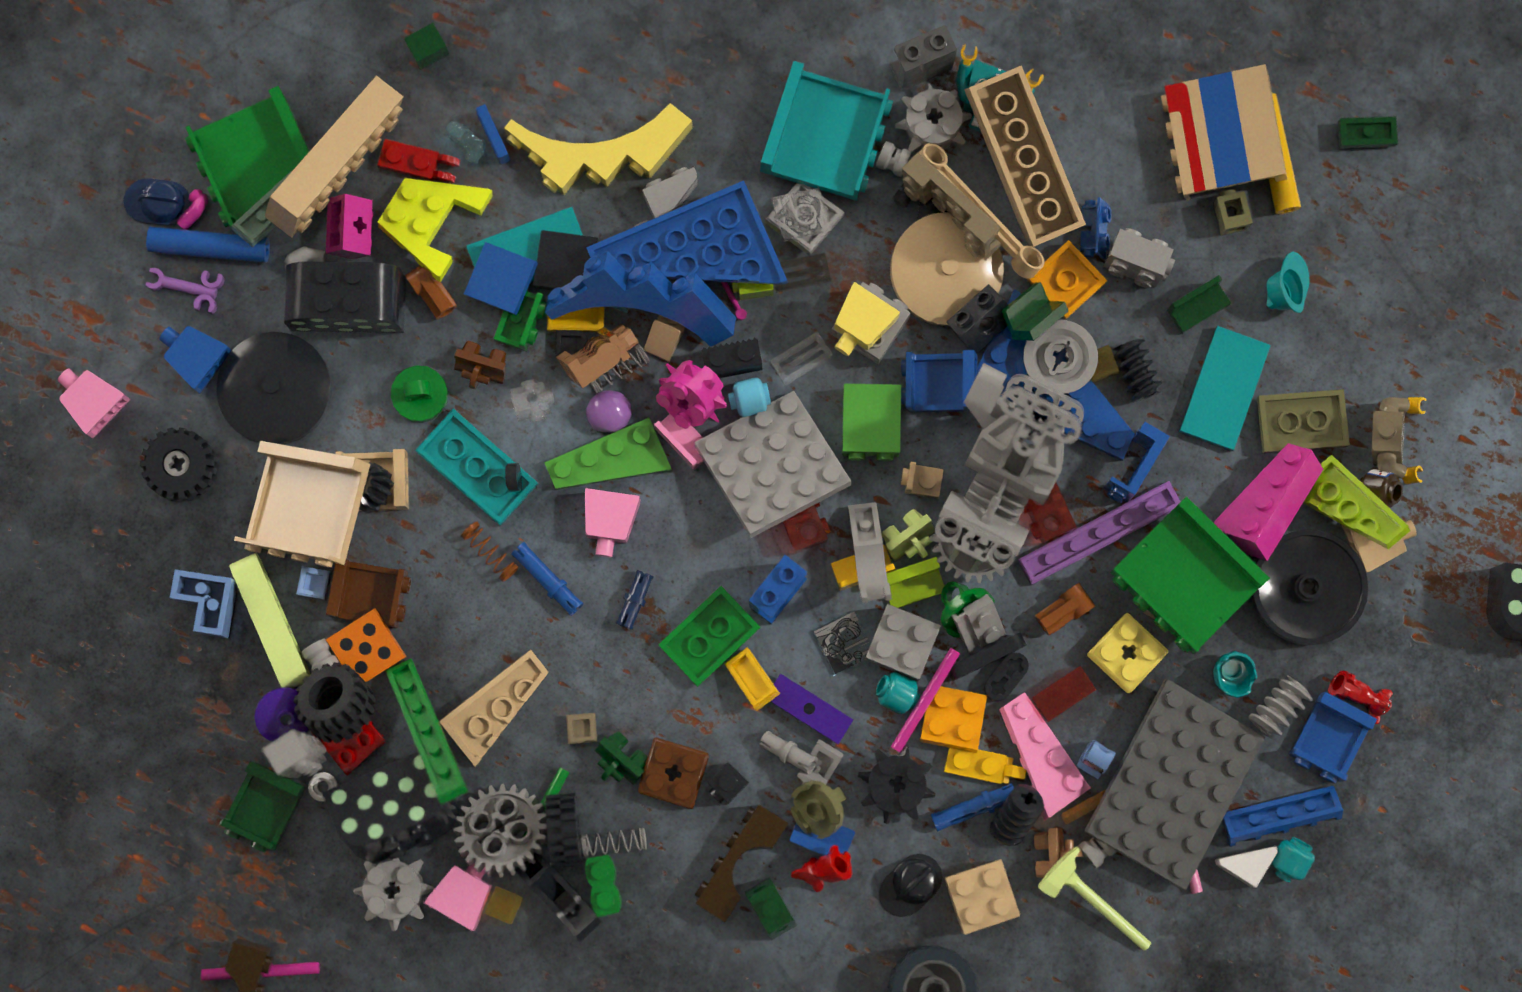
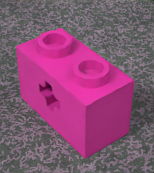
M348 194L329 198L326 254L349 259L370 256L372 246L371 225L373 219L372 200Z

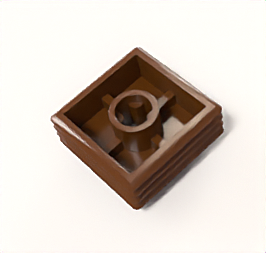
M655 737L639 784L638 793L693 809L709 754ZM673 765H677L678 771L682 773L681 778L676 777L674 782L669 781V775L665 774L666 769H672Z

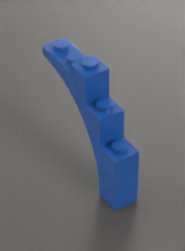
M608 251L588 259L584 265L583 276L579 275L569 284L553 289L547 297L545 313L552 320L569 312L586 308L616 306L636 308L676 321L697 334L710 347L734 336L736 316L696 273L687 277H681L672 284L652 262L642 267L638 266L628 273Z

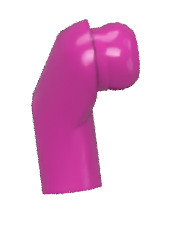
M200 189L190 193L189 200L192 204L177 220V224L184 230H188L199 219L209 203L207 194H203Z

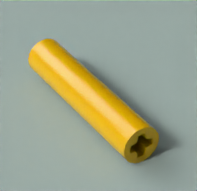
M1272 93L1287 180L1276 182L1274 177L1268 179L1276 214H1286L1301 209L1277 95Z

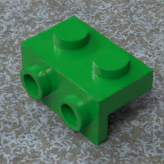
M527 291L517 316L503 311L494 341L527 352L528 346L534 345L538 335V329H535L538 318L543 319L545 316L547 303L544 302V294L539 292L534 294Z

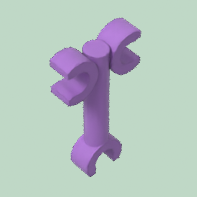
M150 268L149 272L151 274L159 276L158 282L154 284L146 282V286L150 290L159 291L165 287L198 295L194 300V308L197 311H200L203 302H209L208 312L210 314L216 312L217 303L214 299H216L218 289L224 284V276L222 274H218L217 280L214 283H209L210 273L204 270L201 275L203 285L166 277L158 268Z

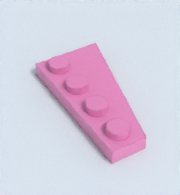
M1025 692L999 709L1013 744L1017 745L1021 755L1019 760L1022 767L1028 772L1032 782L1031 787L1036 789L1043 798L1044 810L1041 814L1044 821L1091 788Z

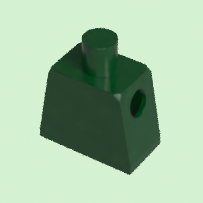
M770 877L745 891L748 900L771 940L797 926Z

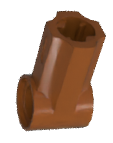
M419 265L404 275L418 296L421 295L437 320L446 317L457 307L442 283L437 281L425 267Z
M1079 582L1061 594L1057 601L1036 614L1035 618L1043 631L1049 636L1064 627L1071 620L1078 619L1096 605Z

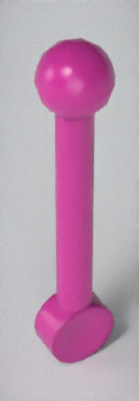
M721 282L736 310V318L741 321L746 319L747 313L744 309H741L728 283Z

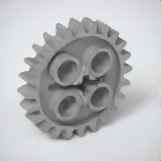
M501 784L499 791L496 792L491 785L487 795L479 790L480 798L478 800L472 797L468 798L472 805L470 808L461 807L465 817H456L458 824L461 825L454 828L455 834L460 836L455 839L456 845L461 847L458 850L462 857H466L465 860L469 866L475 863L474 867L478 873L485 867V872L488 876H491L493 871L497 870L499 877H503L504 870L506 869L513 876L517 866L525 871L524 862L529 861L534 864L533 854H543L539 844L548 843L546 836L543 835L547 833L546 824H544L546 823V814L543 813L545 809L542 803L537 804L538 800L535 795L528 798L529 793L525 788L518 794V789L514 784L509 791L506 790L504 784ZM506 808H514L511 814L502 815ZM482 822L489 823L485 829H476ZM500 828H504V829H505V831L502 832V833H500V831H498V830H499ZM528 831L525 837L521 839L515 838L518 832ZM493 846H502L499 852L489 853Z

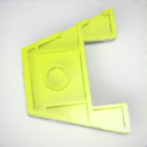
M404 178L378 220V227L403 250H407L420 266L429 270L437 281L441 282L453 263L452 256L429 245L454 205H458L481 216L493 197L492 190Z

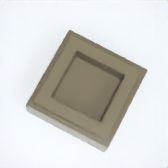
M596 713L566 715L568 744L597 742Z

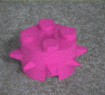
M691 360L682 362L677 369L667 363L666 366L671 375L670 377L659 379V383L662 386L656 395L658 404L674 417L679 427L687 429L689 426H700L709 417L718 423L719 420L714 411L727 407V403L724 401L725 397L722 396L721 392L724 386L717 374L707 366L701 369L696 365H692L693 361Z

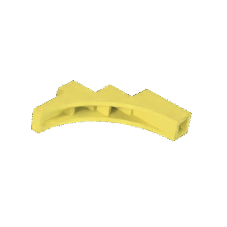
M671 103L657 117L638 130L617 139L597 143H567L548 139L527 130L512 119L504 127L508 136L506 140L514 148L519 150L522 147L529 153L528 158L539 167L545 165L541 170V175L544 179L542 183L552 192L556 193L558 190L563 195L566 194L585 170L587 171L586 176L597 185L601 182L606 187H608L628 162H630L629 167L639 176L645 174L651 178L693 128L692 120Z

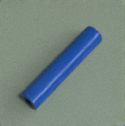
M149 227L146 237V248L148 252L267 263L270 252V240L264 237L254 247H251L239 235Z

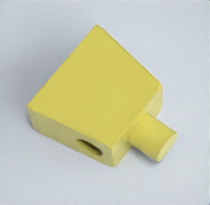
M854 282L835 322L834 329L842 334L835 348L846 356L851 354L856 345L869 350L897 321L900 311Z

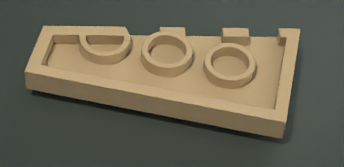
M530 649L439 722L476 767L549 672Z

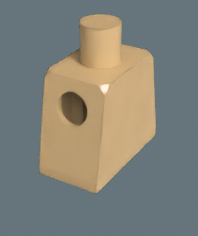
M1411 520L1405 521L1410 528V532L1389 550L1342 525L1348 544L1361 559L1366 573L1407 551L1403 540L1417 535L1416 528Z

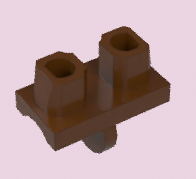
M467 341L461 350H456L454 370L462 372L461 377L470 380L469 388L475 390L479 383L489 385L490 381L503 384L506 375L505 351L492 349L489 358L479 355L481 346L472 341Z

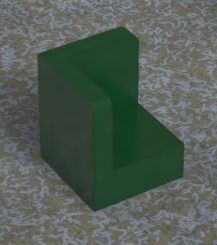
M434 23L423 27L404 39L420 70L449 55L447 46Z

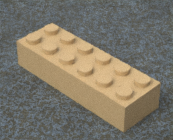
M1022 65L965 89L1027 245L1037 246L1086 225Z
M376 75L270 196L265 217L291 238L297 231L303 233L312 222L311 216L314 212L320 213L326 207L330 200L328 197L334 190L337 193L347 181L345 177L350 170L356 172L365 159L363 157L369 150L372 153L378 147L382 140L380 137L384 131L389 133L399 121L397 117L403 110L400 107L403 96Z

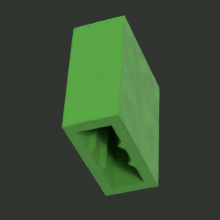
M844 383L842 456H848V460L852 461L865 460V456H877V461H893L894 457H899L901 385Z

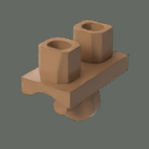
M1048 828L1047 832L1034 835L1036 850L1049 849V861H1036V877L1043 878L1059 859L1074 848V840H1065L1064 849V828ZM1082 851L1076 857H1083Z

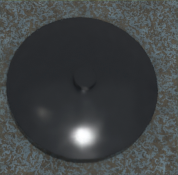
M284 332L261 333L242 341L224 360L217 379V399L223 416L239 434L259 444L260 441L285 445L307 436L319 425L326 415L332 395L330 372L322 356L307 341Z
M1312 529L1287 533L1282 536L1268 561L1258 558L1256 565L1270 579L1252 595L1254 607L1263 623L1273 633L1287 641L1301 645H1318L1333 641L1347 633L1357 623L1365 609L1368 597V579L1364 565L1351 546L1331 533Z

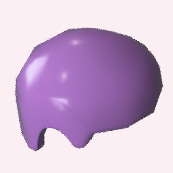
M613 390L597 393L590 399L586 408L587 421L593 429L606 433H614L627 426L632 415L629 400L624 394Z

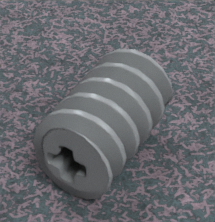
M1287 676L1288 680L1282 679L1279 681L1281 689L1273 688L1271 690L1274 698L1269 696L1264 698L1266 706L1258 705L1256 707L1259 715L1253 713L1249 715V720L1269 738H1272V733L1279 736L1283 734L1278 727L1280 724L1286 727L1290 726L1286 719L1287 716L1295 719L1298 717L1294 711L1295 707L1301 710L1305 709L1301 701L1302 699L1310 702L1313 700L1309 692L1290 676Z

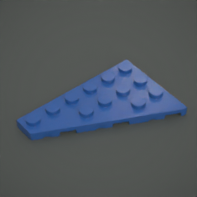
M1014 289L1007 304L1009 305L1021 293ZM1008 326L988 343L977 367V375L983 363L1007 374L1002 384L1004 388L1000 397L1006 390L1007 383L1012 376L1016 374L1029 376L1023 362L1024 348L1027 341L1013 340ZM1065 347L1059 353H1053V356L1056 358L1053 371L1061 362H1068V359L1065 357ZM1090 379L1086 385L1077 391L1065 394L1080 402L1084 408L1081 432L1077 441L1122 461L1135 434ZM1020 381L1018 385L1012 384V386H1017L1023 389L1025 383L1022 381ZM1033 387L1031 393L1034 394L1037 388ZM1049 394L1039 395L1040 398L1052 404L1054 403L1053 398ZM1060 400L1058 407L1061 408L1063 401ZM1071 407L1068 412L1076 415V409ZM1036 412L1034 419L1038 421L1041 414ZM1065 427V435H1067L1069 431L1075 432V430H1073L1072 428Z

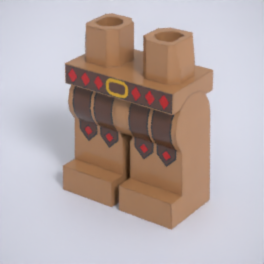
M620 324L610 331L603 327L597 331L599 336L590 338L585 347L574 355L564 351L556 358L570 380L584 388L616 366L620 360L624 362L630 358L627 351L639 343L630 328H625L624 325Z

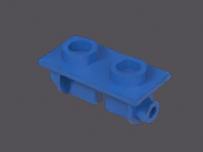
M1097 197V204L1095 200H1086L1085 205L1082 206V216L1086 223L1082 227H1091V231H1081L1080 251L1083 252L1086 258L1094 257V253H1096L1102 259H1106V250L1110 249L1107 223L1111 222V208L1102 198Z

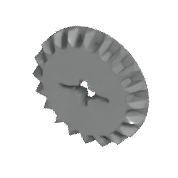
M1058 320L1037 339L1026 342L1023 362L1026 372L1031 378L1063 394L1077 391L1092 378L1098 363V351L1094 339L1085 328L1072 321ZM1068 343L1069 345L1065 351V357L1068 359V362H1061L1053 371L1056 360L1053 353H1059Z

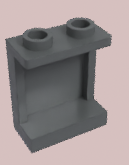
M943 25L894 47L898 60L892 62L890 67L901 91L953 69L957 48L947 26Z

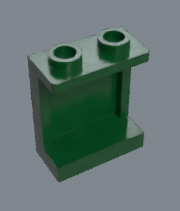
M250 761L245 770L247 775L225 819H221L219 825L225 827L223 833L237 840H240L241 836L251 840V847L265 853L267 848L276 850L307 787L285 776L278 775L275 771Z

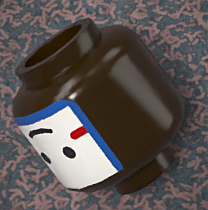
M1373 469L1360 479L1389 508L1397 504L1402 498L1403 485L1398 476L1392 472Z

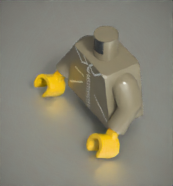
M1388 397L1381 401L1379 411H1374L1373 465H1377L1380 471L1396 474L1398 478H1402L1405 484L1422 482L1417 477V472L1423 471L1421 466L1406 467L1403 465L1405 412L1408 414H1425L1426 411H1421L1420 409L1421 401H1426L1424 397Z

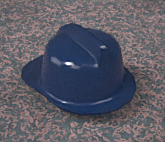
M140 179L130 185L124 196V208L127 214L134 220L143 223L177 224L179 217L191 206L187 189L179 183L168 180Z

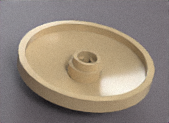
M944 212L928 215L912 224L895 245L890 263L891 282L898 299L908 306L907 310L915 317L938 326H949L946 322L988 284L999 293L1004 274L1000 248L986 261L981 256L974 257L965 247L964 231L953 222V216L950 213Z

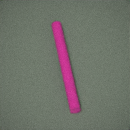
M950 647L891 745L896 751L901 752L959 657L960 653Z
M319 962L272 965L269 974L264 973L263 977L319 974L320 964ZM225 968L201 970L202 981L233 978L224 971Z

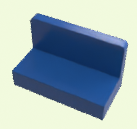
M796 824L789 841L823 856L830 852L831 846L836 845L842 854L844 851L848 852L855 831L841 826L831 836L819 839L817 838L819 835H815L812 832L806 834Z

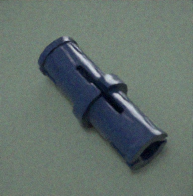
M640 570L636 571L629 593H625L623 597L625 602L618 620H616V624L633 630V625L640 608L645 606L646 601L644 598L654 576L648 573L644 574Z

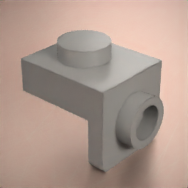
M819 739L810 754L818 758L817 763H815L816 767L810 774L800 770L797 777L802 779L803 783L814 780L827 784L844 754Z

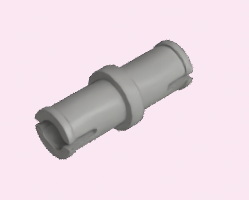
M767 731L761 738L762 742H760L759 746L780 757V761L784 764L790 763L807 774H810L816 767L815 763H817L818 758L797 748V744L793 741L787 742L770 731Z

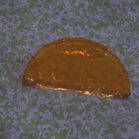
M1106 789L1062 813L1060 817L1064 825L1096 809Z

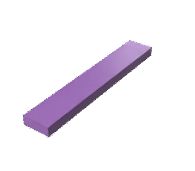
M1170 481L1027 554L1017 561L1030 585H1033L1169 514L1181 501Z

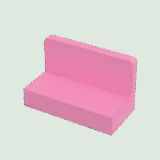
M670 414L661 422L657 421L654 424L655 430L693 470L703 462L695 448V442L703 437L693 426H689L687 429L679 427L674 417Z

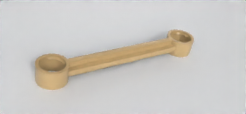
M926 144L919 154L1001 227L995 238L1013 257L1011 265L1014 271L1023 278H1033L1045 263L1040 251L1032 246H1023L949 168L947 165V154L941 147L936 144Z

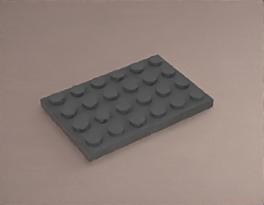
M1169 679L1164 680L1084 832L1181 890H1186L1265 737Z

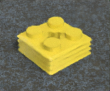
M1126 613L1087 653V656L1126 693H1130L1168 654V649L1129 613ZM1123 646L1125 648L1132 647L1134 659L1130 657L1126 660L1123 659L1124 651L1121 648Z

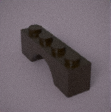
M760 804L756 809L753 807L749 808L742 819V822L746 824L740 834L735 831L726 844L730 848L726 857L722 858L719 856L710 869V871L715 873L710 882L707 883L703 880L695 893V896L699 898L696 904L723 922L727 921L741 899L733 883V870L739 857L752 848H773L788 825L786 821Z
M240 938L233 942L224 971L235 980L239 992H264L265 985H261L264 973L269 974L274 957L270 956L271 947Z

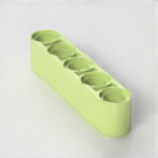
M254 553L230 564L232 575L281 687L294 689L299 685H303V679L311 675L301 655L300 648L259 555Z

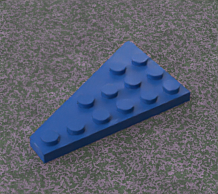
M744 180L586 247L590 257L599 256L608 251L628 273L638 266L642 267L652 262L667 279L678 280L681 277H687L696 273L703 281L776 285L788 283Z

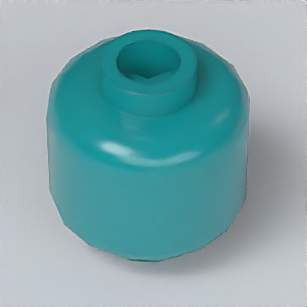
M898 672L883 675L875 692L881 706L898 714H904L910 708L914 709L920 699L917 682Z
M1292 837L1291 840H1283L1278 846L1277 854L1271 862L1274 868L1277 869L1275 875L1287 882H1291L1292 879L1303 880L1315 861V856L1311 852L1313 848L1296 837Z

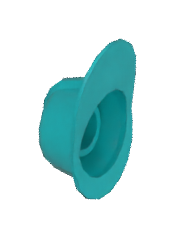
M1297 252L1288 253L1284 258L1281 270L1267 280V307L1269 309L1277 308L1283 311L1292 309L1296 313H1300L1304 309L1310 279L1307 264Z

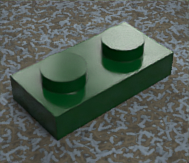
M1396 116L1340 118L1338 120L1340 148L1396 147L1398 144Z

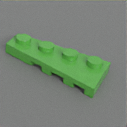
M650 418L545 462L556 490L603 481H614L632 476H644L656 472L672 471Z

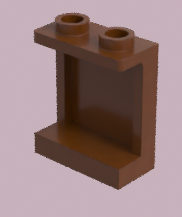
M347 559L344 565L335 563L326 615L332 618L355 621L376 608L387 627L398 628L399 622H403L405 618L406 605H402L404 594H409L411 577H407L408 572L400 568L398 570L350 562Z

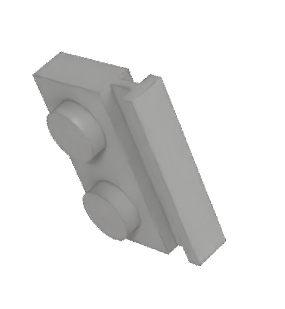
M988 594L963 608L964 612L958 616L956 614L952 615L962 642L970 655L974 653V648L978 646L983 648L1006 634L995 605Z

